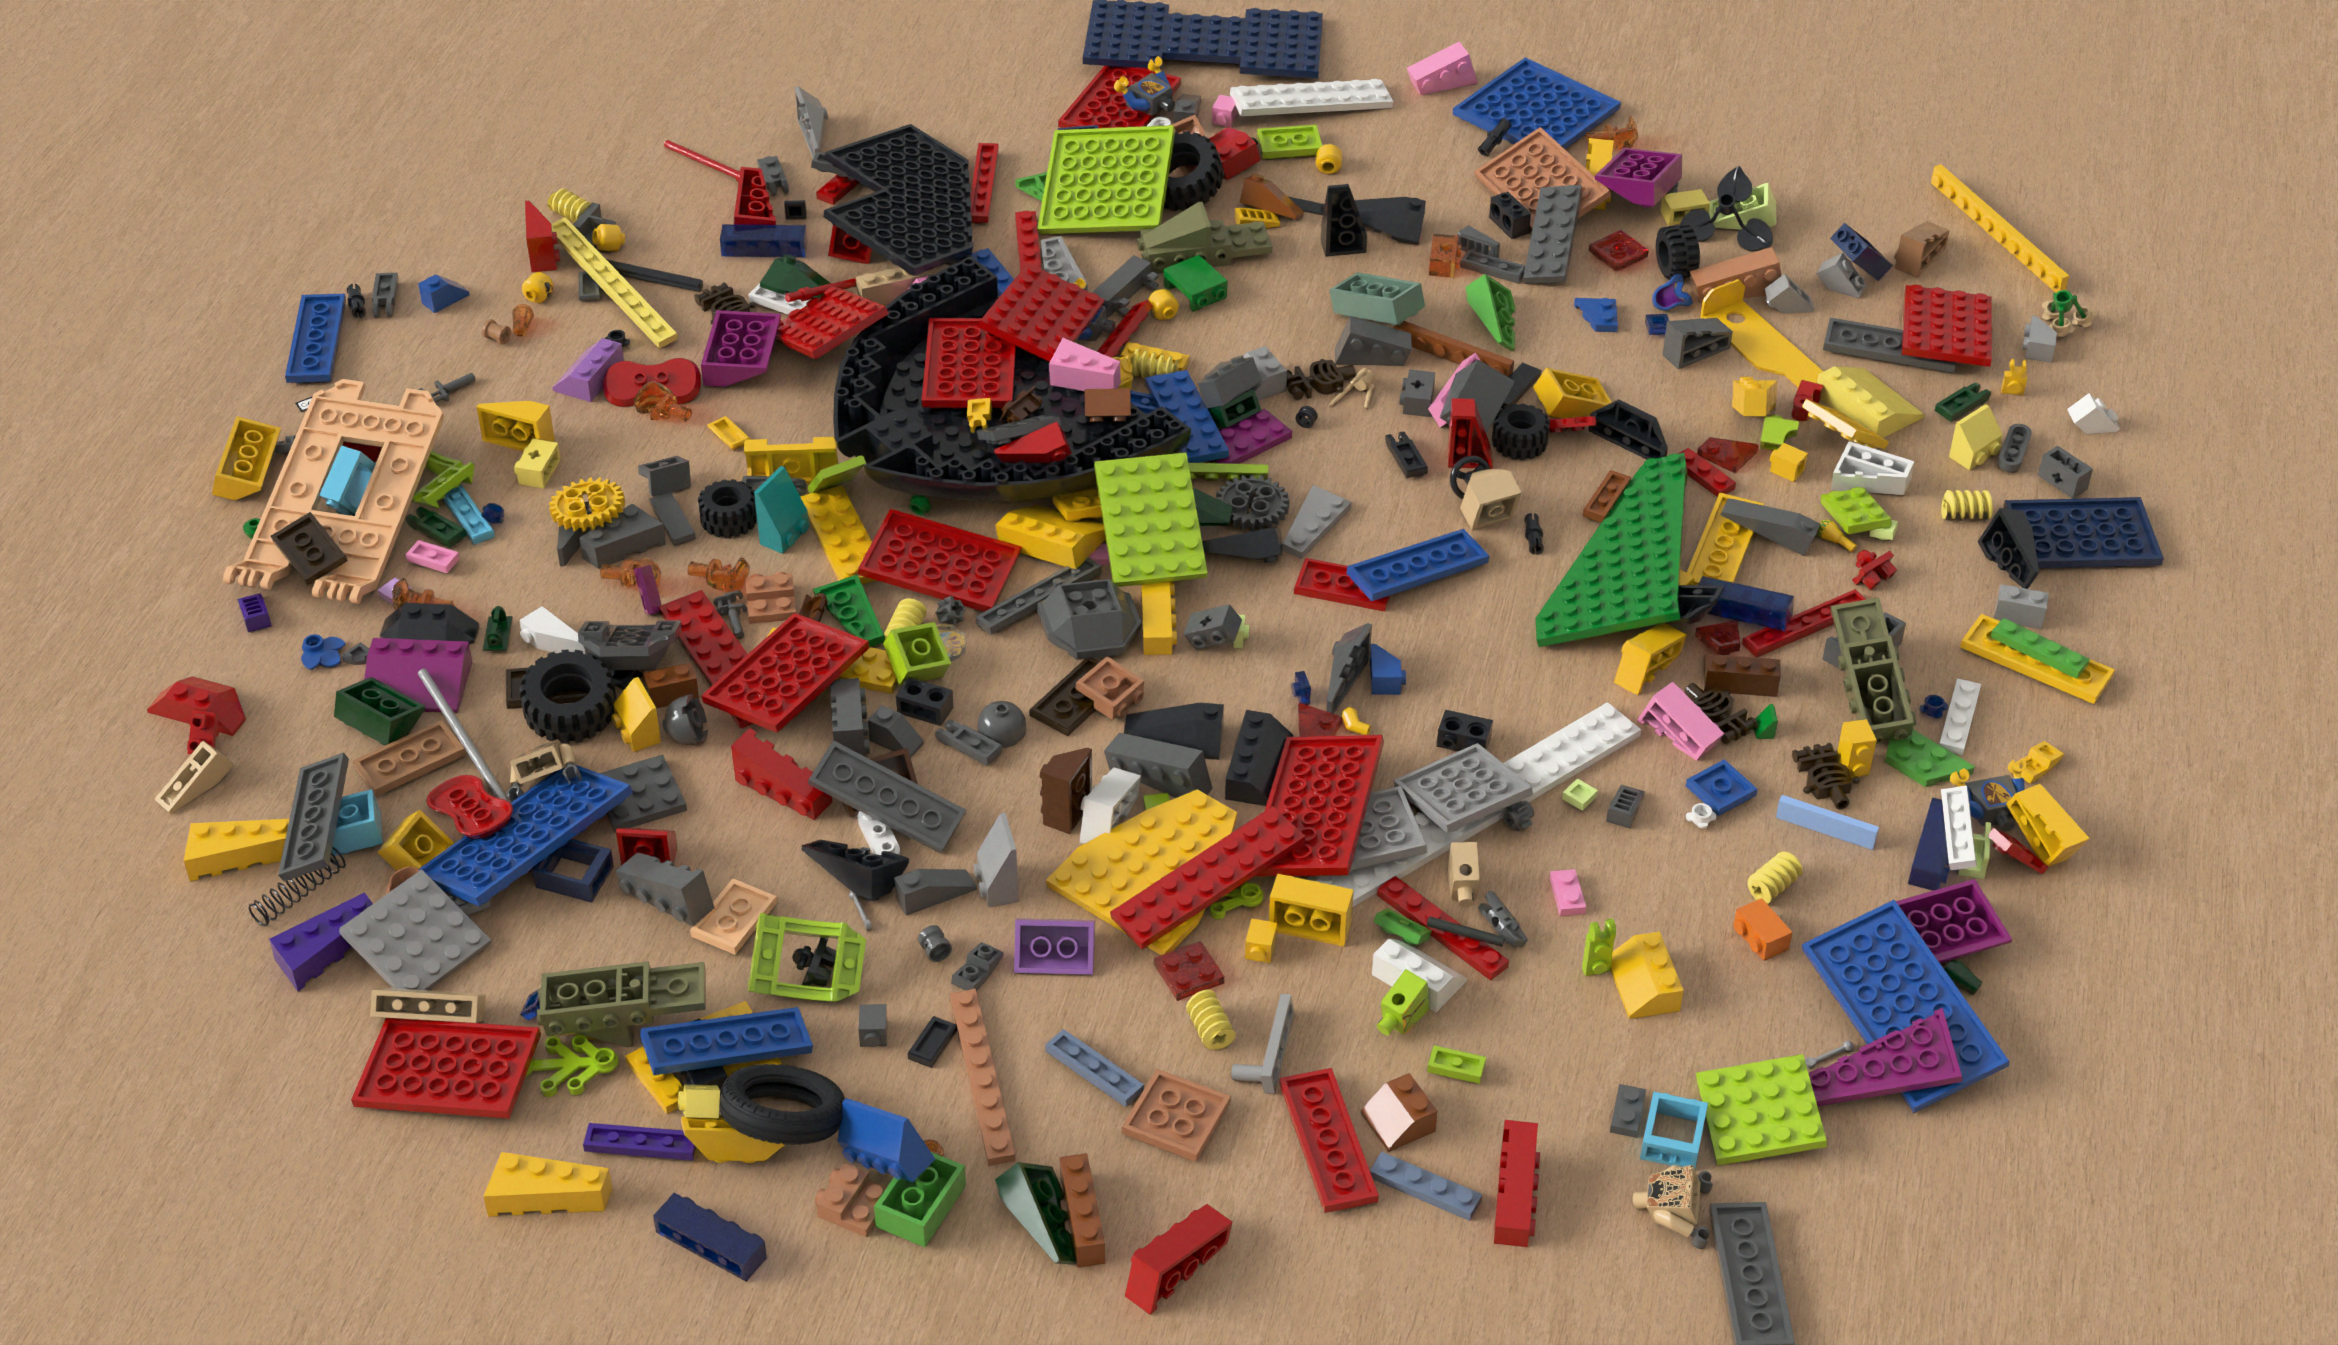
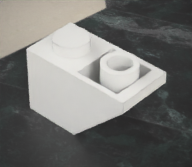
M2090 393L2067 409L2073 422L2086 434L2117 432L2120 430L2117 423L2119 418L2112 409L2107 410L2104 402L2100 398L2095 399Z

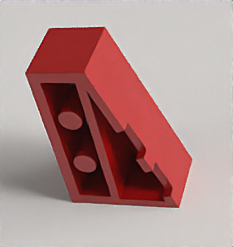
M1452 398L1447 450L1448 468H1453L1460 459L1466 456H1478L1489 464L1490 469H1493L1492 449L1475 399ZM1470 462L1461 468H1476L1479 464Z

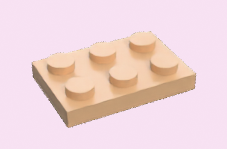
M732 879L714 900L715 908L690 929L691 937L736 955L756 930L755 927L759 914L766 913L768 915L777 904V897Z

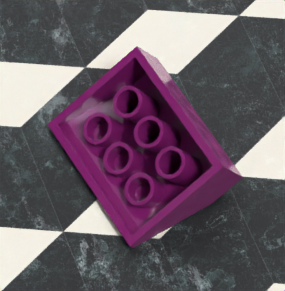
M1623 148L1595 175V180L1634 204H1640L1646 208L1653 207L1682 178V154Z
M716 310L701 362L703 385L725 387L767 372L781 314Z
M373 638L367 655L364 680L369 677L377 679L425 705L424 712H441L418 675L421 669H427L453 712L458 713L473 663L469 642Z
M1975 879L1896 901L1939 963L2012 942L2011 936Z

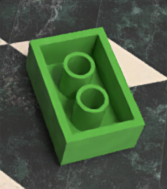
M933 1152L931 1153L935 1160L914 1182L902 1178L898 1180L894 1177L874 1206L877 1228L923 1247L927 1246L966 1187L965 1165Z

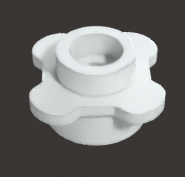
M1699 803L1692 807V812L1686 814V819L1693 822L1699 828L1704 829L1708 827L1710 821L1716 819V814L1712 812L1711 807L1707 804Z

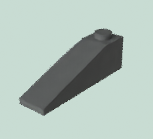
M1731 498L1727 499L1720 514L1803 556L1820 526V523L1800 513Z

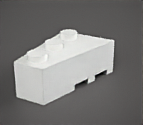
M1849 441L1833 472L1831 490L1846 491L1854 487H1864L1868 493L1904 495L1912 478L1914 461Z
M1113 767L1107 775L1102 777L1098 785H1094L1090 794L1084 796L1081 803L1083 818L1080 843L1085 844L1105 832L1110 833L1111 829L1117 826L1121 817L1127 818L1139 795L1141 775Z

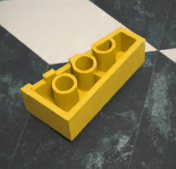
M290 819L191 823L184 856V864L189 881L199 880V876L210 873L212 877L222 875L223 870L238 867L239 871L249 869V866L259 862L262 865L280 862Z
M501 1152L483 1197L488 1217L498 1216L499 1213L512 1212V1216L524 1215L526 1211H541V1214H552V1211L567 1210L568 1213L605 1211L613 1187L609 1168Z

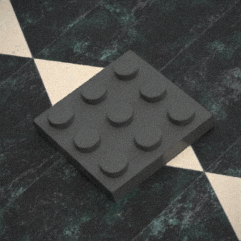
M1041 415L977 430L979 440H986L987 443L1004 444L1011 442L1013 437L1014 439L1021 438L1056 421L1061 426L1059 416Z
M663 754L599 773L629 784L633 791V794L627 797L623 803L616 805L606 813L614 832L618 828H632L687 811L686 802Z

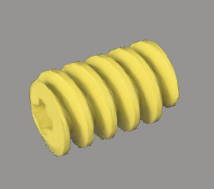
M565 188L552 193L547 202L548 208L551 211L566 217L573 223L592 204Z
M1136 349L1134 352L1136 355L1131 361L1133 375L1135 377L1141 375L1143 379L1155 375L1174 373L1179 370V359L1174 364L1172 356H1169L1168 360L1164 361V355L1161 354L1157 360L1155 352L1148 358V351L1146 350L1140 356V350Z
M1947 490L1942 500V517L1946 519L1947 513H1950L1951 519H1955L1956 513H1959L1960 518L1964 519L1965 514L1968 513L1969 518L1973 519L1974 514L1977 513L1978 518L1982 519L1984 513H1986L1988 519H1991L1993 513L1991 495L1988 490H1984L1982 493L1975 490L1972 494L1969 490H1965L1963 494L1960 490H1956L1954 494L1951 490Z
M909 598L900 601L884 633L885 640L893 629L922 624L927 614L925 605L918 600Z
M1784 851L1779 852L1749 877L1748 888L1750 893L1756 900L1762 898L1769 904L1785 888L1794 883L1798 876H1802V865L1793 854Z
M1203 990L1191 997L1187 1003L1186 1011L1204 1046L1210 1050L1223 1049L1233 1042L1235 1031L1232 1029L1228 1017L1224 1014V1009L1220 1006V1001L1216 998L1215 992L1213 990Z

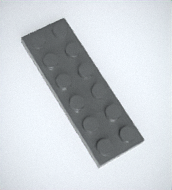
M1582 185L1540 188L1523 276L1525 284L1566 282L1583 193Z
M1836 318L1829 319L1823 347L1825 351L1912 365L1919 368L1935 369L1942 372L1954 373L1956 362L1902 355L1903 330Z
M834 740L808 780L809 785L940 854L944 851L966 814L964 808Z
M345 753L300 768L278 876L283 881L298 878L304 874L329 866L349 758Z
M1766 1202L1711 1203L1709 1214L1734 1345H1795Z

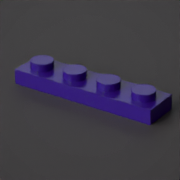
M589 1123L583 1142L584 1152L693 1160L696 1146L684 1135L683 1130Z

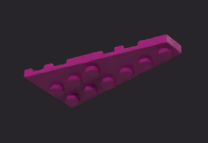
M1943 1008L1934 1011V1015L1924 1020L1920 1018L1912 1022L1911 1026L1901 1031L1895 1030L1859 1048V1052L1850 1056L1845 1055L1838 1058L1836 1063L1826 1068L1820 1067L1809 1073L1817 1107L1962 1082V1074Z

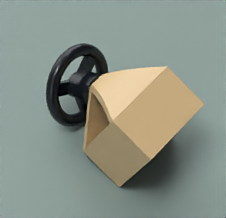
M1466 456L1460 459L1452 468L1450 485L1453 492L1463 499L1460 509L1471 530L1513 518L1521 491L1510 471L1490 469L1489 464L1478 456ZM1474 462L1479 464L1473 471H1468L1467 473L1459 471L1467 463ZM1457 478L1463 479L1468 485L1465 493L1459 489Z

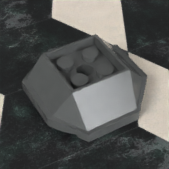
M1110 579L1060 584L1045 600L1037 605V612L1048 641L1068 651V654L1076 660L1124 654L1128 644L1141 630V620L1130 593L1123 592Z
M682 620L657 621L655 625H610L609 621H585L578 631V642L584 645L590 654L596 656V660L601 659L610 670H655L669 645L677 640L682 630Z

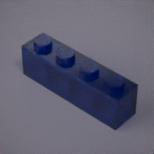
M722 224L720 235L721 256H806L808 243L806 225Z
M1702 576L1698 585L1724 586L1725 588L1719 601L1707 613L1709 615L1785 631L1793 615V595Z
M1932 797L1908 884L1934 891L1939 889L1941 882H1947L1950 869L1945 867L1949 865L1943 803L1941 799Z
M674 1192L653 1215L656 1233L746 1282L767 1259L765 1241L759 1235L751 1234L741 1229L733 1221L728 1222L711 1209L702 1208L689 1197H682Z

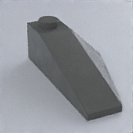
M1367 623L1346 632L1341 640L1336 641L1333 646L1332 654L1334 658L1327 698V719L1331 720L1370 660L1372 624Z

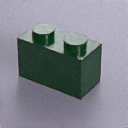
M1247 390L1223 406L1207 408L1217 428H1227L1261 411L1255 390Z

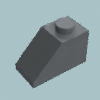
M881 705L868 719L869 741L891 751L908 748L911 758L924 744V740L899 712Z

